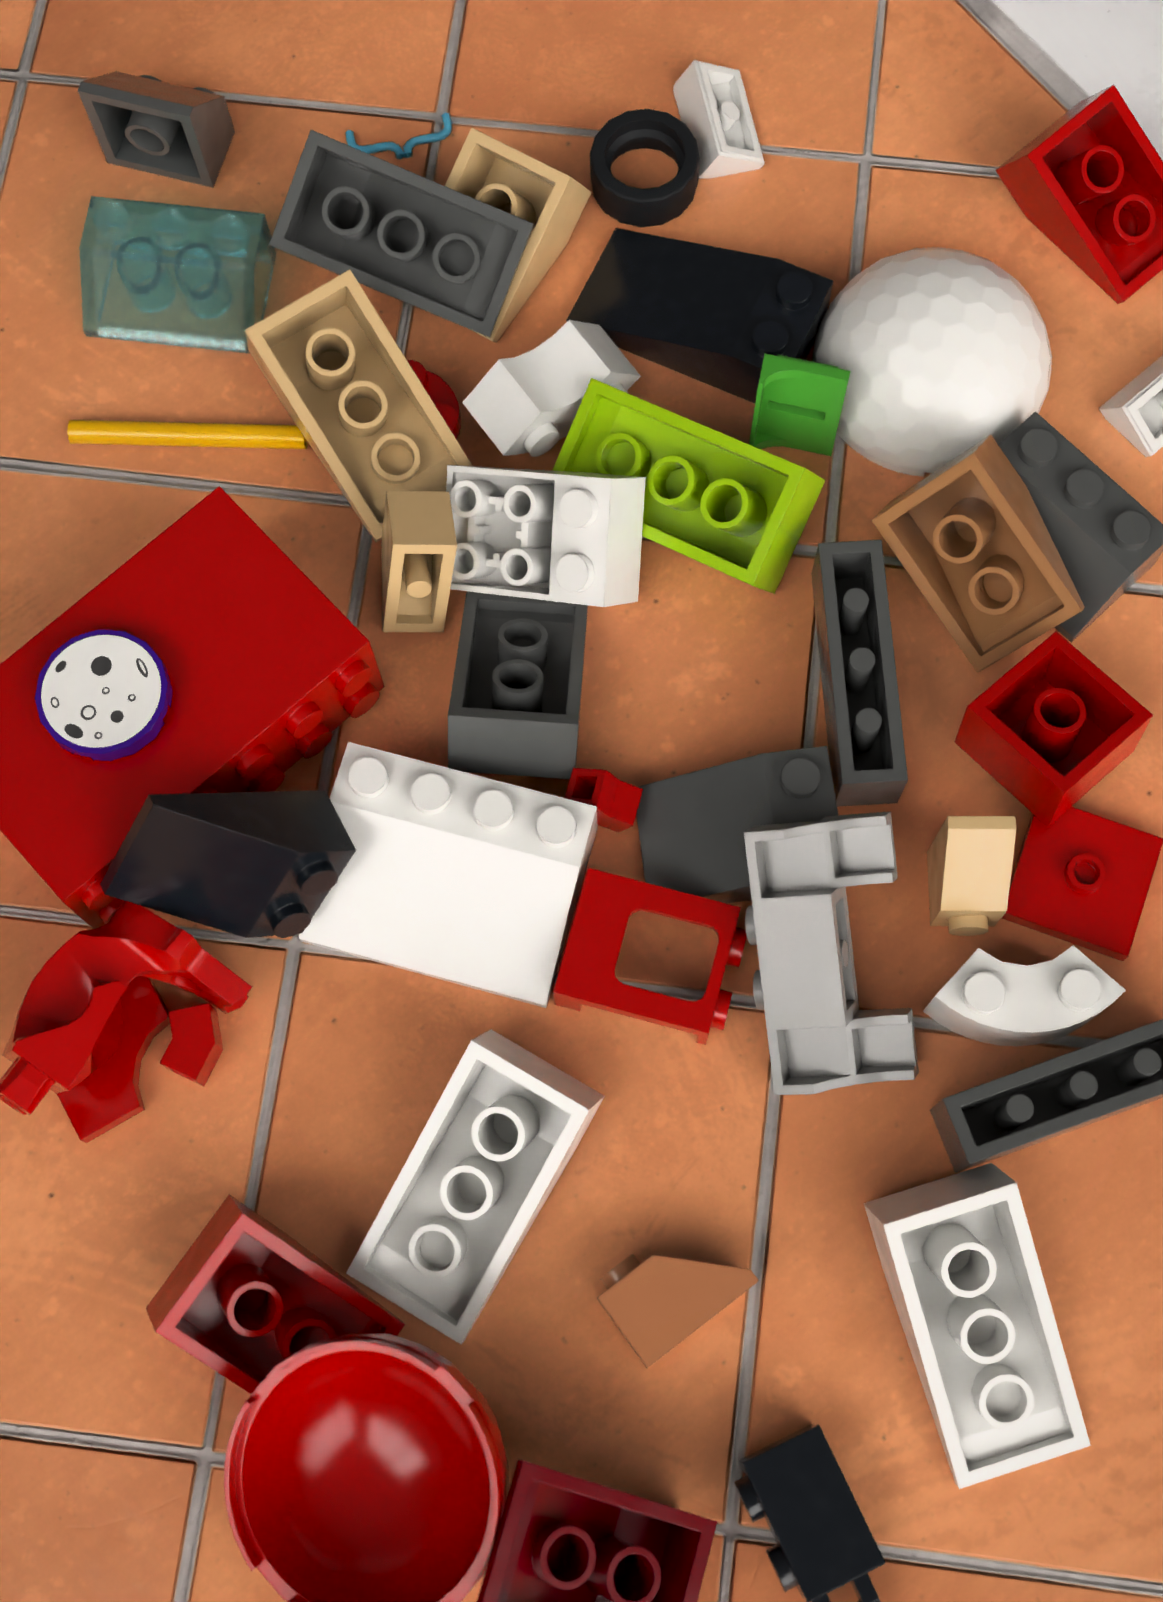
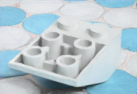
M447 465L446 492L450 494L457 541L450 589L598 607L638 602L646 477Z

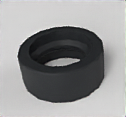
M640 109L626 111L609 120L595 135L590 152V178L593 196L602 210L620 223L637 227L663 225L680 216L693 201L698 185L700 157L696 138L685 123L669 113L657 110ZM649 148L662 151L673 158L678 165V173L673 180L660 187L640 189L627 186L614 178L611 173V164L618 156L630 150Z

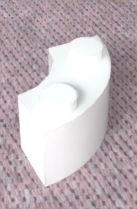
M568 320L552 337L533 350L513 358L498 359L462 403L503 456L529 452L532 457H538L549 451L558 440L567 436L591 378L628 393L627 390L641 375L600 325Z
M1074 945L1054 960L1029 966L1002 962L978 948L934 996L923 1012L945 1028L972 1040L1000 1046L1036 1045L1058 1039L1081 1028L1114 1003L1126 990Z

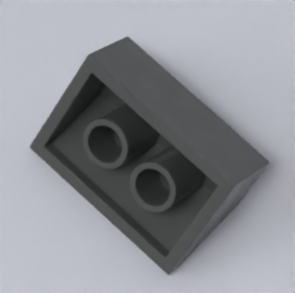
M1035 411L998 445L1027 486L1085 606L1083 611L1055 627L1065 638L1072 642L1156 563L1163 552V524Z

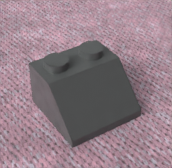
M117 71L81 81L78 93L107 163L214 188L235 133L224 96L217 95L201 87L191 89L165 83L149 75L134 76Z

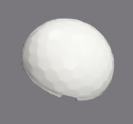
M940 247L915 248L882 258L853 277L831 302L815 337L812 357L813 362L839 367V369L850 371L837 428V434L857 453L884 468L924 477L925 472H935L990 434L997 444H1000L1035 411L1039 414L1049 390L1052 354L1046 325L1036 304L1019 281L986 258L962 250Z

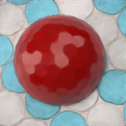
M391 1334L340 1335L309 1344L275 1365L250 1395L249 1399L244 1402L239 1411L227 1445L224 1464L225 1503L235 1541L250 1570L253 1571L257 1568L286 1602H461L485 1575L510 1489L509 1462L494 1413L481 1392L448 1359L427 1346Z

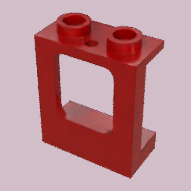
M588 868L553 991L555 1005L576 1011L581 1010L582 1004L696 1034L698 1035L696 1043L706 1045L710 1027L723 1030L733 994L731 991L720 989L726 965L739 968L747 935L746 929L736 927L741 907ZM647 911L708 927L716 932L718 945L706 992L700 1000H683L627 985L616 978L615 968L629 918L634 912Z

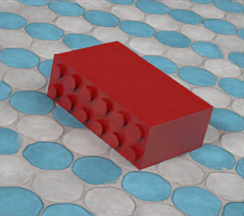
M218 486L0 664V831L61 901L89 926L96 929L107 924L124 903V900L105 895L100 883L148 795L275 791L285 778L284 773L302 757L309 759L320 753L331 741L332 731L350 716L358 718L365 714L379 699V691L385 686L370 641L236 502ZM98 629L125 631L147 642L167 668L173 690L171 707L168 704L167 713L163 718L165 724L157 737L137 753L112 761L93 760L91 757L75 755L63 749L41 723L35 701L39 673L51 654L71 638Z

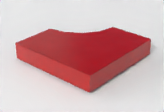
M135 977L129 982L128 988L121 996L123 1031L120 1044L114 1055L70 1091L57 1094L80 1141L88 1143L145 1110L138 1086L141 1060L153 1038L170 1024L168 1009L151 978Z

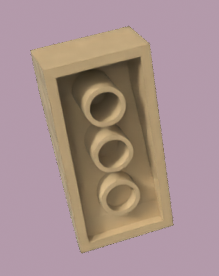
M350 269L245 330L250 354L280 402L375 542L382 539L387 490L446 492L447 465L473 466Z

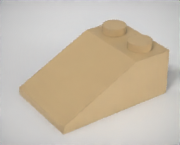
M471 127L445 186L534 224L491 337L489 338L477 333L497 343L566 247L592 192L571 176Z

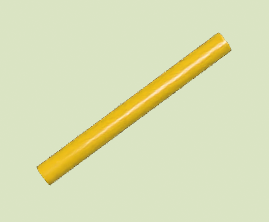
M69 420L67 430L68 439L71 444L307 449L308 442L297 425Z

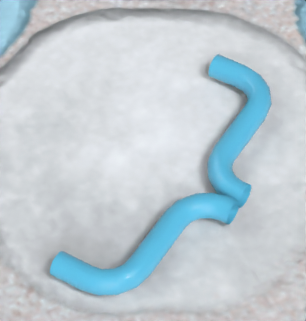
M443 113V130L437 133L413 137L405 143L403 150L398 144L393 142L360 146L356 144L352 130L346 131L345 135L349 146L365 153L393 151L397 159H403L404 157L409 158L412 156V149L416 145L437 142L448 137L452 130L450 114Z

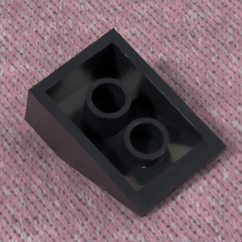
M325 790L149 794L100 885L105 895L245 938L275 935L280 938H286L303 933L305 928H307L321 903L338 881V877L356 849Z

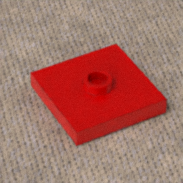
M1072 806L1049 827L1032 813L1010 880L1007 912L1003 915L1002 919L1124 961L1129 956L1161 851L1163 838Z

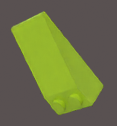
M593 378L589 382L552 470L646 477L643 537L775 594L826 481L802 466Z

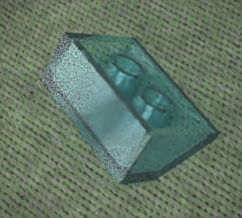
M91 196L79 246L83 331L88 337L250 354L245 330L264 319L276 258L275 248L269 245L272 237L265 214Z

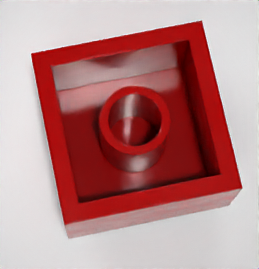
M1055 631L967 706L954 742L1042 823L1049 827L1135 750L1153 714Z

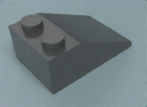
M466 591L448 711V768L472 773L570 779L573 768H576L588 605Z
M827 746L762 753L638 786L643 789L636 817L645 882L723 903L750 901L751 891L744 840L745 831L755 825L819 821L825 816L838 815Z

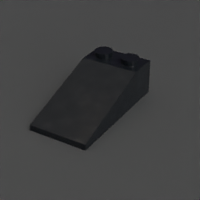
M615 228L566 322L574 320L600 325L618 348L755 403L764 353L775 356L779 354L803 360L807 359L815 342L822 319L828 310L833 280L776 258Z

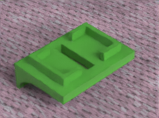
M764 353L749 445L759 449L774 446L789 447L831 456L850 371L839 369V367L779 354L775 356Z

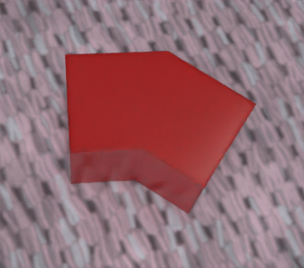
M573 768L565 798L597 806L598 825L619 833L634 825L643 789L617 779L607 770Z
M210 1003L168 1011L172 1040L159 1063L168 1070L205 1086L223 1051L217 1010Z

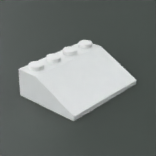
M348 742L329 799L356 851L338 877V881L331 888L312 917L310 924L303 933L299 934V940L546 1008L597 833V806Z

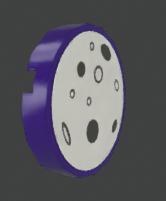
M98 629L71 638L51 654L39 673L35 701L41 723L63 749L73 754L91 757L93 760L112 761L137 753L157 737L165 724L163 718L167 713L168 704L171 707L173 690L167 668L147 642L125 631Z

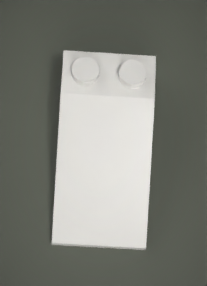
M492 1029L472 1039L346 1274L452 1340L462 1344L568 1164L605 1096Z
M989 1163L864 1203L880 1262L955 1484L958 1488L961 1489L1091 1446L1017 1182L994 1164Z

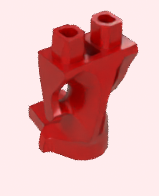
M124 901L107 924L96 929L81 930L64 943L47 960L32 980L19 1007L9 1042L6 1044L2 1054L12 1064L0 1079V1100L23 1116L26 1114L31 1115L49 1090L56 1094L70 1091L109 1060L120 1044L123 1031L121 996L128 988L129 982L135 977H148L178 986L208 1001L225 1014L243 1006L249 997L247 994L252 986L204 950L195 938L184 929L174 926L141 905Z

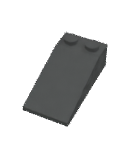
M310 130L269 245L338 275L350 269L358 283L490 338L534 224Z

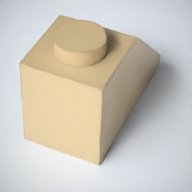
M386 491L382 527L383 632H444L457 549L449 492Z
M947 816L927 851L930 926H948L949 933L952 935H981L988 932V926L995 927L1007 912L1016 837V816Z

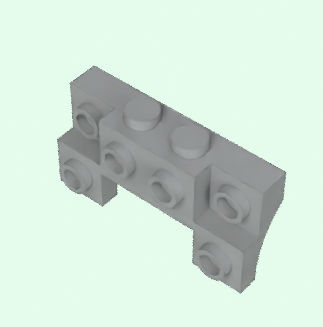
M891 811L825 816L819 821L755 825L744 832L752 905L748 906L746 910L745 927L750 945H757L760 970H756L754 974L753 996L757 1009L765 1011L774 1095L817 1094L857 1084L915 1080L919 1069L912 1008L859 1010L846 887L893 883L898 878Z

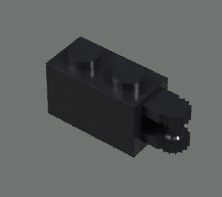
M810 1424L738 1460L745 1476L734 1481V1484L752 1522L763 1517L767 1521L777 1545L767 1549L766 1553L784 1591L786 1592L797 1586L806 1602H831L827 1593L851 1582L858 1597V1602H880L867 1573L886 1563L820 1425Z

